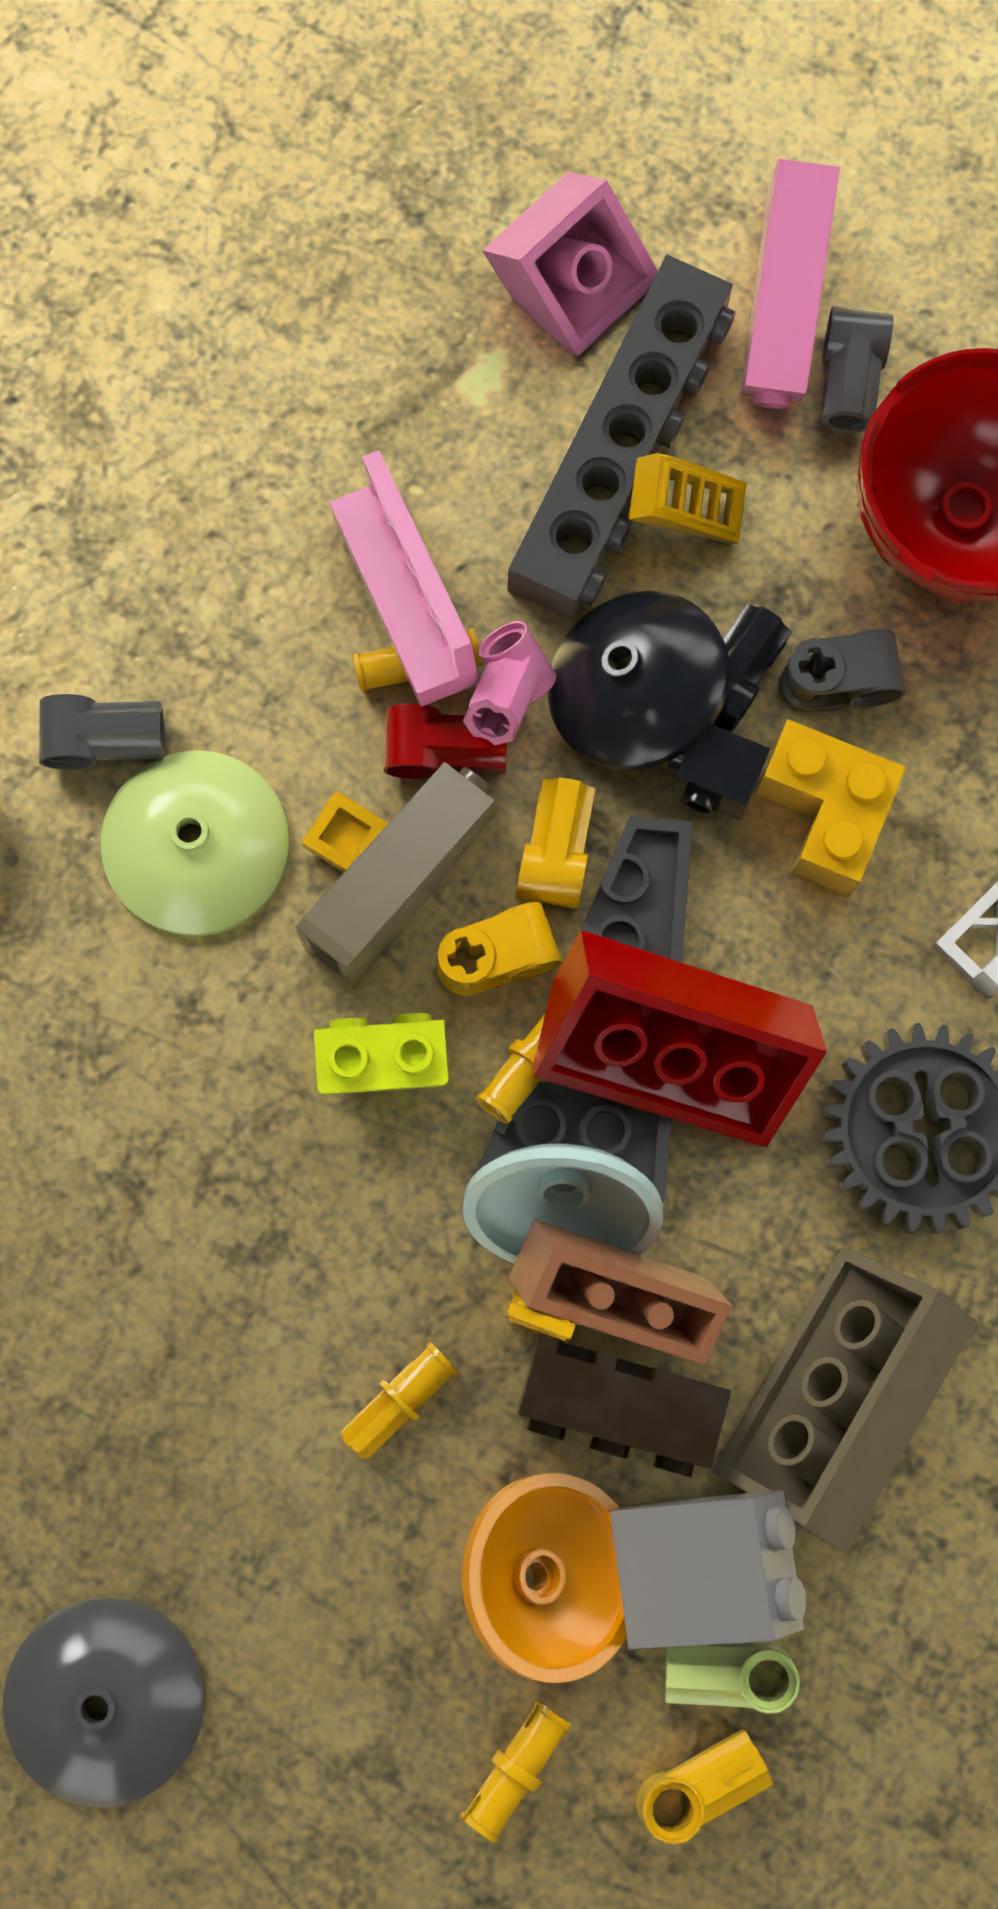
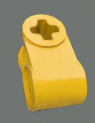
M530 902L512 907L492 918L457 928L448 933L440 942L436 969L438 979L443 988L451 994L466 997L474 996L511 982H520L538 977L559 967L563 960L541 902ZM465 951L469 959L479 958L476 962L474 973L466 974L462 965L453 966L455 965L457 952Z

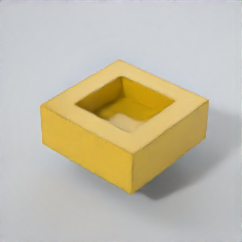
M336 790L301 843L304 849L344 873L389 823Z

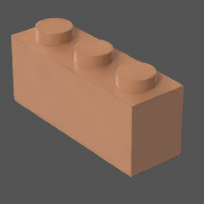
M535 1218L508 1277L528 1308L705 1366L732 1309L729 1301L707 1277Z

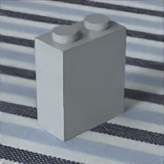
M784 1490L642 1503L610 1511L628 1649L776 1641L804 1630L803 1616L806 1610V1595L801 1581L796 1577L792 1550L796 1529L793 1515L786 1507Z

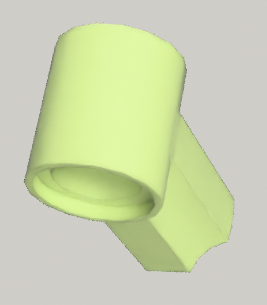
M761 1642L754 1643L753 1645L713 1644L666 1647L665 1703L747 1707L770 1714L781 1712L788 1708L798 1696L800 1687L798 1670L788 1653L777 1644ZM764 1660L776 1661L785 1668L784 1683L780 1689L770 1694L756 1692L750 1687L748 1680L752 1668Z

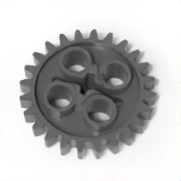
M920 1023L914 1024L909 1028L906 1043L903 1042L894 1028L889 1029L883 1034L884 1052L872 1041L868 1040L860 1046L866 1065L852 1058H848L842 1063L841 1066L851 1079V1082L833 1080L829 1083L828 1089L841 1099V1103L825 1105L820 1113L828 1119L837 1121V1128L820 1135V1141L838 1144L840 1152L825 1162L827 1167L846 1166L849 1174L839 1184V1190H848L858 1185L863 1190V1193L858 1200L856 1208L862 1211L875 1202L882 1205L879 1214V1224L883 1226L889 1224L898 1213L903 1214L905 1233L916 1232L922 1217H926L932 1235L943 1233L947 1214L958 1229L970 1226L968 1207L983 1218L993 1214V1208L987 1195L990 1194L998 1198V1071L994 1072L989 1065L994 1058L996 1049L990 1047L977 1056L971 1053L973 1034L969 1032L962 1036L955 1045L949 1044L948 1027L943 1024L935 1030L931 1040H926ZM917 1072L923 1073L926 1077L927 1087L925 1088L924 1108L918 1084L915 1082V1074ZM944 1079H955L966 1088L968 1104L964 1110H954L948 1107L942 1100L940 1088ZM879 1084H892L903 1093L905 1108L901 1115H889L878 1106L876 1090ZM924 1113L926 1122L932 1125L937 1124L939 1128V1134L930 1138L928 1144L925 1134L914 1133L913 1123L922 1119ZM962 1142L974 1152L976 1159L975 1168L969 1176L957 1173L950 1166L947 1157L951 1143ZM888 1147H899L910 1156L912 1172L905 1181L896 1180L885 1171L882 1162L883 1154ZM928 1149L934 1173L937 1175L935 1186H930L926 1181Z

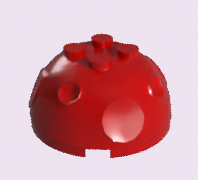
M975 348L949 352L932 358L909 371L898 380L896 386L892 388L871 416L860 445L857 477L859 501L857 508L867 534L876 550L887 565L896 568L921 587L950 601H998V349Z

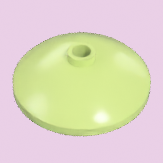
M184 751L169 754L162 759H156L136 771L120 787L112 799L106 812L101 832L103 867L112 889L130 912L148 925L164 932L182 936H208L222 933L243 924L255 916L277 891L284 877L290 852L287 818L276 793L267 781L243 762L224 754L209 751ZM187 824H197L201 827V835L194 842L187 843L179 839L181 829Z

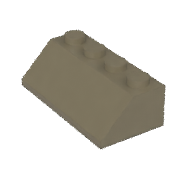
M842 1246L712 1472L746 1493L784 1490L786 1507L791 1511L794 1522L847 1554L977 1321L940 1290Z

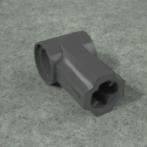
M832 306L823 350V361L828 362L823 389L820 424L827 425L833 432L855 434L860 431H866L869 420L877 409L881 369L884 370L891 345L894 323L893 314Z
M57 694L40 699L39 764L44 767L60 770H78L96 765V760L162 759L164 757L165 723L161 701L96 703L90 697L75 694Z

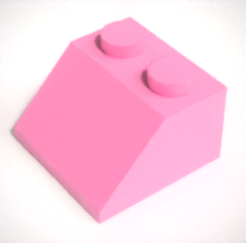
M567 172L482 250L510 297L561 346L576 357L582 354L648 292L658 272L608 181Z

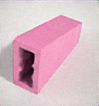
M778 159L769 182L741 394L754 396L753 404L756 406L786 410L790 409L791 401L801 402L807 394L840 171L838 166Z

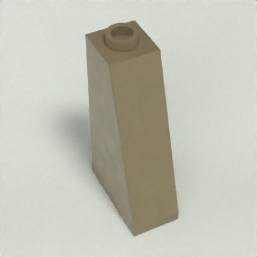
M444 762L298 923L296 930L305 951L355 989L493 818L495 800L489 796L492 792L490 785L472 770L463 767L457 772Z

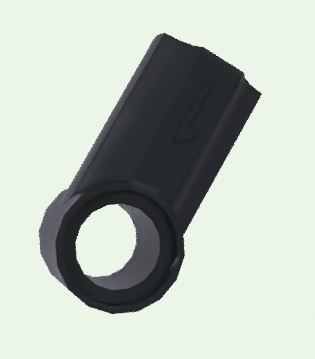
M747 603L724 637L730 660V682L724 705L713 725L729 732L734 731L760 690L757 685L768 669L772 667L792 633L782 622L781 617L763 606L757 607Z

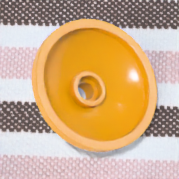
M540 1473L529 1475L510 1483L496 1493L482 1509L473 1524L466 1543L462 1563V1591L472 1628L486 1651L500 1665L517 1676L528 1680L564 1683L586 1677L605 1665L617 1653L627 1638L610 1511L620 1508L602 1489L581 1477L566 1473ZM528 1566L531 1567L534 1575L530 1587L526 1583V1570Z

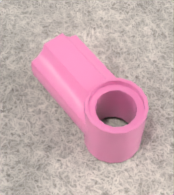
M521 621L510 622L492 631L484 638L478 648V654L485 663L486 668L471 698L469 709L463 721L474 737L484 738L494 745L514 740L529 703L537 700L549 691L557 677L525 622Z

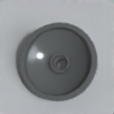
M99 1597L79 1601L62 1608L42 1621L28 1635L15 1654L6 1677L3 1692V1719L6 1735L11 1749L22 1768L38 1785L52 1795L67 1802L88 1807H112L127 1804L147 1796L165 1784L179 1770L192 1751L201 1730L205 1711V1684L202 1669L197 1655L184 1633L175 1623L156 1609L141 1602L118 1597ZM97 1695L105 1699L108 1704L106 1718L96 1720L87 1714L85 1704L89 1696Z

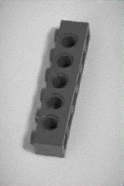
M666 254L508 569V591L573 621L582 603L593 606L607 576V572L601 570L600 567L609 550L616 553L620 552L633 524V521L629 520L626 514L631 506L637 458L657 453L660 445L669 449L672 447L685 418V414L679 412L678 409L686 393L694 397L697 396L709 371L711 362L704 360V356L711 342L720 346L723 344L733 323L736 311L728 308L733 287L732 283ZM678 330L687 334L690 340L684 343H675L668 340L663 334L668 331ZM645 381H654L662 385L666 391L658 395H649L642 392L637 385ZM627 432L635 435L640 440V443L634 447H621L614 443L611 437L617 433ZM594 484H603L611 488L615 495L607 500H595L589 497L584 490ZM577 536L585 540L589 548L579 554H570L563 551L557 543L565 537Z

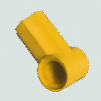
M561 777L556 779L543 778L534 815L535 823L531 843L525 844L515 898L578 910L588 854L583 853L596 788L573 779Z
M741 1729L671 1770L650 1775L642 1782L636 1794L635 1806L639 1819L655 1838L664 1843L679 1844L689 1841L704 1824L774 1784L757 1748L747 1732ZM669 1789L682 1791L686 1800V1809L682 1818L670 1825L657 1823L653 1816V1804L657 1796Z

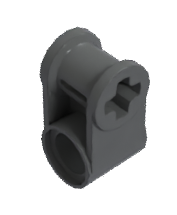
M874 629L847 636L812 638L802 641L794 648L788 664L779 678V691L782 699L790 707L804 712L851 706L861 708L875 707L901 699L905 695V687L895 633L886 629ZM805 668L809 669L810 673H801V671ZM813 678H822L820 683H814Z

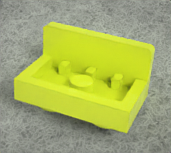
M429 1013L400 1014L393 1017V1023L368 1025L366 1018H341L329 1021V1028L314 1029L317 1089L321 1095L446 1086L449 1082L444 1020H432Z

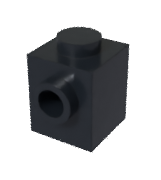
M712 725L693 747L669 761L666 769L677 773L671 792L682 796L680 802L697 813L714 816L718 811L740 820L771 748Z

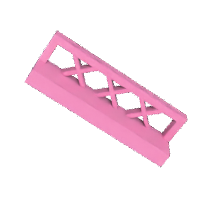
M378 450L362 456L369 487L329 503L335 522L420 707L475 686L479 683L471 641L387 465Z

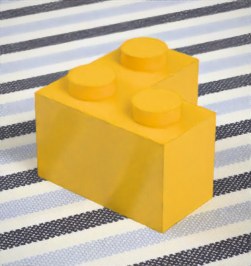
M787 719L755 795L813 818L790 874L849 898L862 880L906 766Z

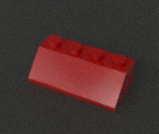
M580 930L553 980L532 1070L533 1077L767 1148L824 1058L827 1049L813 1005Z

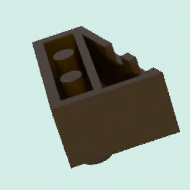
M540 1334L535 1341L516 1413L529 1418L526 1426L528 1431L564 1441L566 1431L570 1429L591 1435L592 1440L589 1447L591 1449L628 1459L631 1447L656 1454L653 1467L692 1477L695 1465L708 1469L712 1468L732 1390L623 1360L599 1351H592L560 1342L558 1339Z

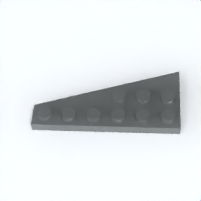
M629 816L580 930L682 962L693 821ZM540 1081L513 1114L512 1120L508 1124L497 1121L476 1172L498 1157L520 1148L541 1144L580 1145L613 1154L631 1164L653 1183L661 1197V1201L664 1202L666 1197L671 1118L548 1081L545 1083Z

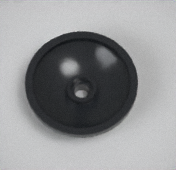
M660 591L628 593L600 604L583 616L572 627L554 656L551 666L557 677L552 688L547 693L550 713L557 730L564 740L582 757L594 764L615 770L630 771L652 768L677 758L693 747L707 733L717 719L724 705L730 682L728 650L714 622L700 607L678 595ZM632 656L631 662L627 667L616 670L617 664L622 659Z

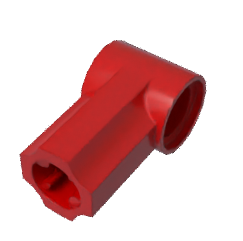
M420 704L393 705L386 710L383 771L385 774L397 778L428 779L445 762L457 772L466 767L475 773L506 774L507 742L494 745L489 740L474 737L463 721L465 715L442 714L440 709L428 705L420 707Z

